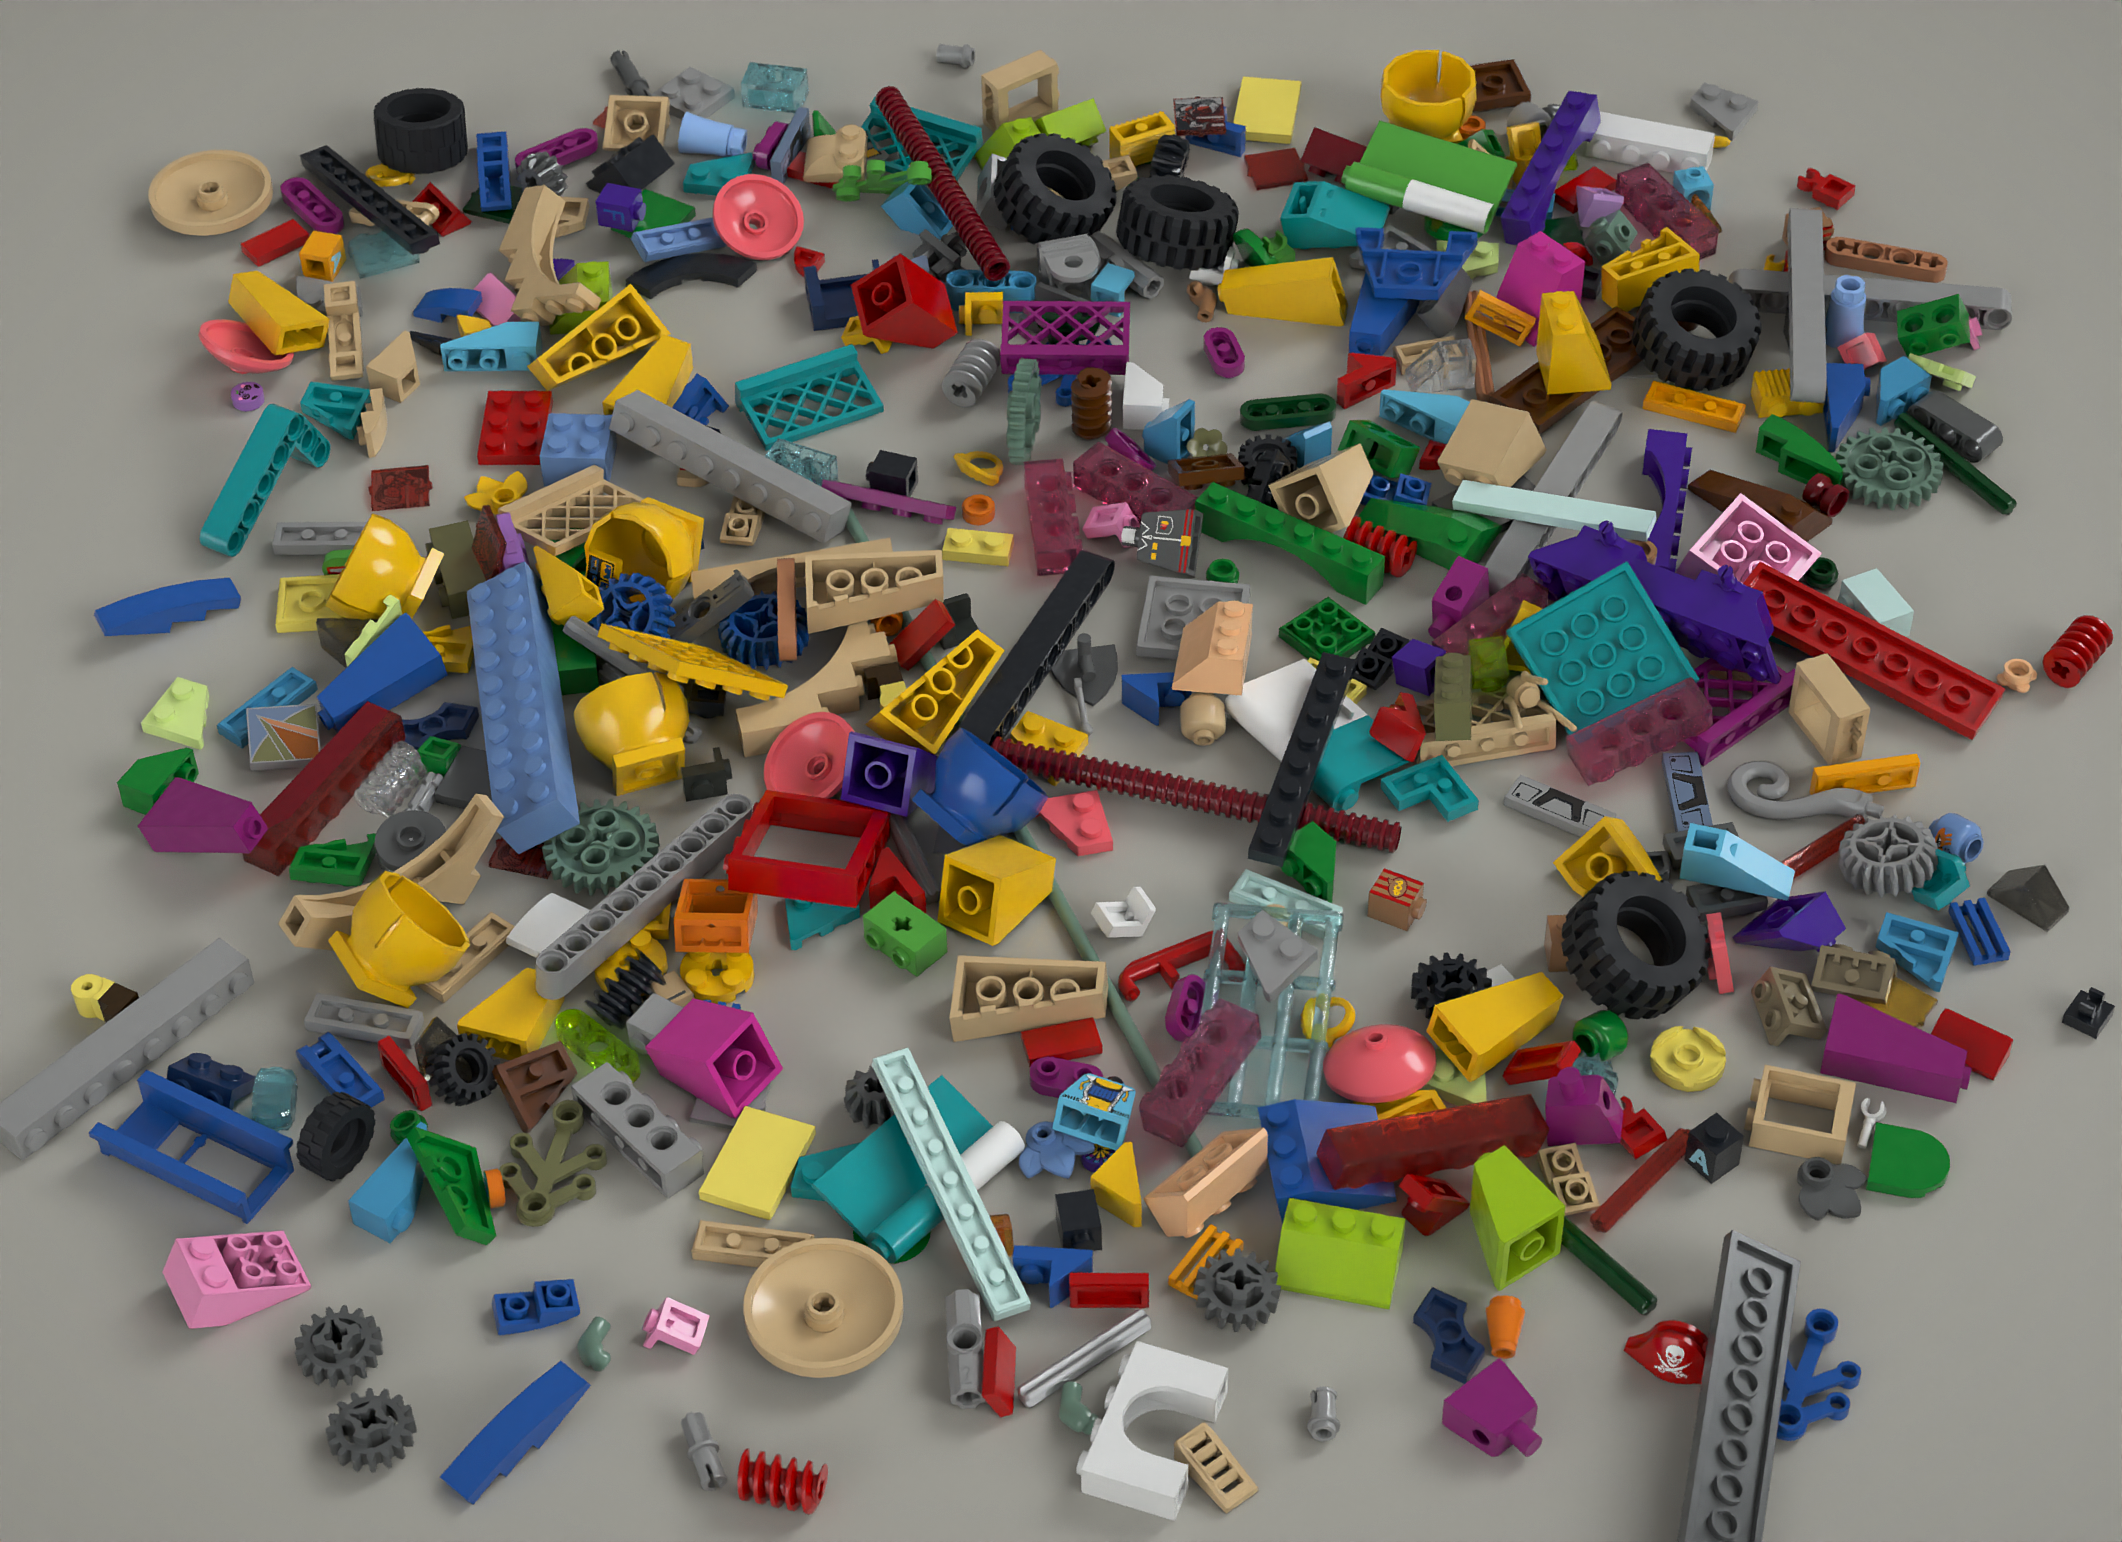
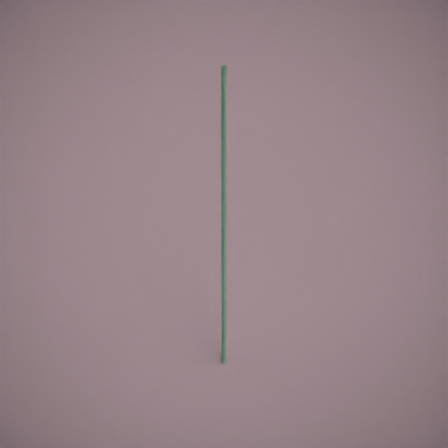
M850 508L846 526L855 543L869 541L855 513ZM908 611L902 612L903 630L913 621ZM930 650L920 659L926 672L937 664ZM964 712L955 724L957 730L966 716ZM1026 825L1022 829L1014 831L1019 843L1040 851ZM1054 877L1052 892L1048 897L1083 961H1100ZM1108 976L1107 1005L1192 1158L1203 1147Z

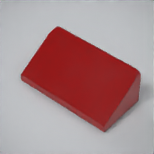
M431 182L412 201L429 203L437 207L439 217L430 225L442 237L472 223Z
M1947 1008L1942 1011L1931 1032V1035L1966 1050L1965 1066L1971 1067V1071L1993 1081L2009 1058L2013 1044L2011 1037Z

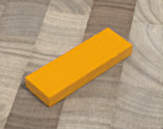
M1653 381L1643 400L1642 409L1736 433L1744 417L1746 404Z
M1917 754L1814 767L1809 792L1812 795L1834 788H1851L1866 793L1916 787L1921 762Z

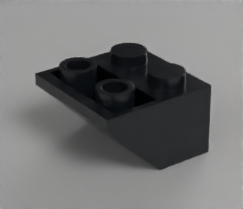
M654 134L644 141L639 136L613 154L608 161L592 171L595 177L589 180L586 185L597 193H601L607 183L643 190L675 163Z

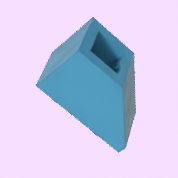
M1905 356L1881 368L1876 394V423L1882 426L1893 419H1897L1900 413L1907 412L1910 406L1930 393L1929 388L1932 376Z

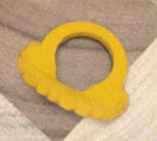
M382 163L368 168L365 172V176L379 187L397 186L404 183L411 185L415 180V174L392 170Z
M983 451L954 454L953 458L956 460L962 473L989 486L999 483V476L1003 473V463L997 456ZM976 458H985L993 461L996 466L980 469L970 463V461Z
M1317 996L1310 998L1305 1003L1301 1013L1302 1032L1311 1044L1331 1048L1336 1039L1343 1037L1352 1028L1355 1022V1010L1349 1001L1340 997ZM1342 1006L1345 1008V1016L1337 1026L1328 1029L1317 1027L1318 1017L1322 1013L1327 1012L1330 1007Z

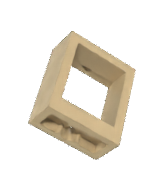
M1040 49L982 74L983 124L994 133L1002 123L1032 117L1033 121H1036L1043 116L1057 112L1060 94L1058 90L1059 67L1056 61ZM1037 79L1038 96L1009 108L1008 91Z
M1828 653L1796 663L1788 710L1789 714L1828 765L1843 764L1861 758L1871 708Z
M1764 1065L1762 1080L1754 1078L1750 1101L1757 1102L1756 1108L1748 1107L1744 1130L1751 1131L1749 1147L1808 1159L1821 1157L1827 1159L1830 1163L1841 1164L1856 1083ZM1768 1097L1835 1111L1831 1134L1764 1120Z

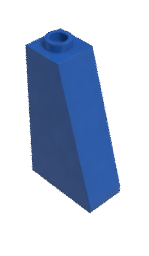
M1365 271L1349 333V353L1383 356L1417 311L1420 300L1375 298Z
M406 612L395 620L317 696L322 709L317 714L327 730L333 728L338 733L367 701L384 709L391 710L448 676L442 657Z

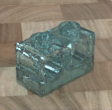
M778 438L764 456L821 487L823 480L838 481L837 456Z

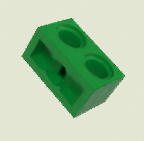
M1955 294L1898 310V340L1907 357H1909L1910 353L1921 356L1969 343V314L1960 295Z
M1349 420L1338 450L1342 451L1361 443L1372 469L1388 478H1399L1400 473L1410 475L1421 447L1370 420Z

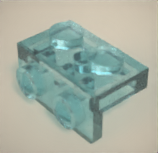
M383 231L373 235L363 233L348 241V254L350 258H353L360 279L419 263L420 260L418 254H410Z

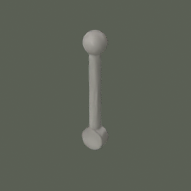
M1081 677L1074 678V689L1081 719L1079 731L1090 736L1093 728L1088 724Z

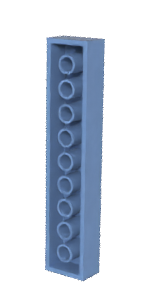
M525 561L506 569L501 574L483 583H479L467 591L491 797L493 804L504 816L496 831L518 854L580 824L552 624L547 612L549 606L541 590L542 581Z

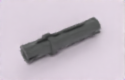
M620 50L615 51L611 55L610 61L627 87L625 88L627 95L652 96L648 90L649 85L646 79L640 77L628 53L622 50V54Z

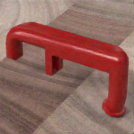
M1213 930L1132 961L1119 975L1117 984L1121 994L1127 1001L1136 1000L1140 995V990L1134 982L1156 973H1160L1168 986L1173 989L1176 981L1180 979L1176 969L1219 953L1229 968L1228 975L1231 979H1243L1249 974L1250 970L1226 935L1220 931Z

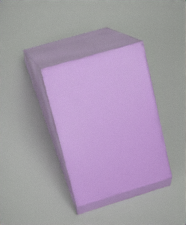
M1577 186L1576 196L1580 226L1590 227L1598 218L1605 217L1619 210L1623 204L1624 196L1607 189Z

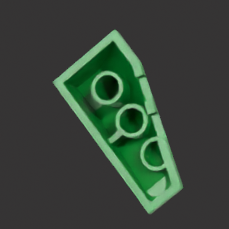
M1371 498L1358 515L1361 518L1360 528L1366 521H1371L1373 523L1372 532L1379 525L1384 527L1383 537L1390 530L1396 532V542L1401 535H1407V546L1413 541H1417L1416 555L1450 570L1458 556L1478 564L1502 530V525L1476 513Z

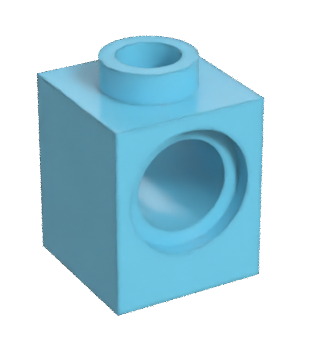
M1704 166L1674 171L1671 201L1681 219L1710 214L1714 184Z

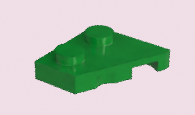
M376 833L367 834V842L346 845L344 838L333 840L326 844L300 846L289 867L290 880L342 886H361L376 854Z

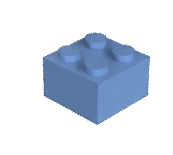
M549 413L540 452L544 486L551 485L592 465L603 468L604 480L610 482L617 449L616 432L609 429L612 415Z

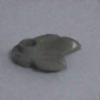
M1809 1158L1799 1167L1797 1173V1181L1802 1187L1799 1193L1800 1205L1805 1213L1815 1220H1821L1828 1212L1840 1218L1858 1217L1861 1215V1202L1855 1189L1863 1186L1868 1178L1863 1172L1852 1165L1845 1163L1832 1165L1825 1158Z

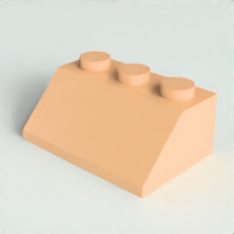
M1235 600L1228 602L1218 601L1183 628L1172 690L1242 695L1252 638L1253 604Z
M1263 1127L1222 1132L1143 1198L1167 1237L1184 1236L1185 1238H1190L1204 1228L1203 1222L1207 1218L1226 1210L1231 1205L1230 1199L1233 1196L1247 1191L1257 1183L1256 1177L1267 1168V1131Z

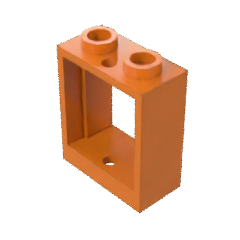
M684 879L674 916L675 952L749 953L758 914L757 894L728 890V879ZM723 886L725 890L719 891L716 887Z

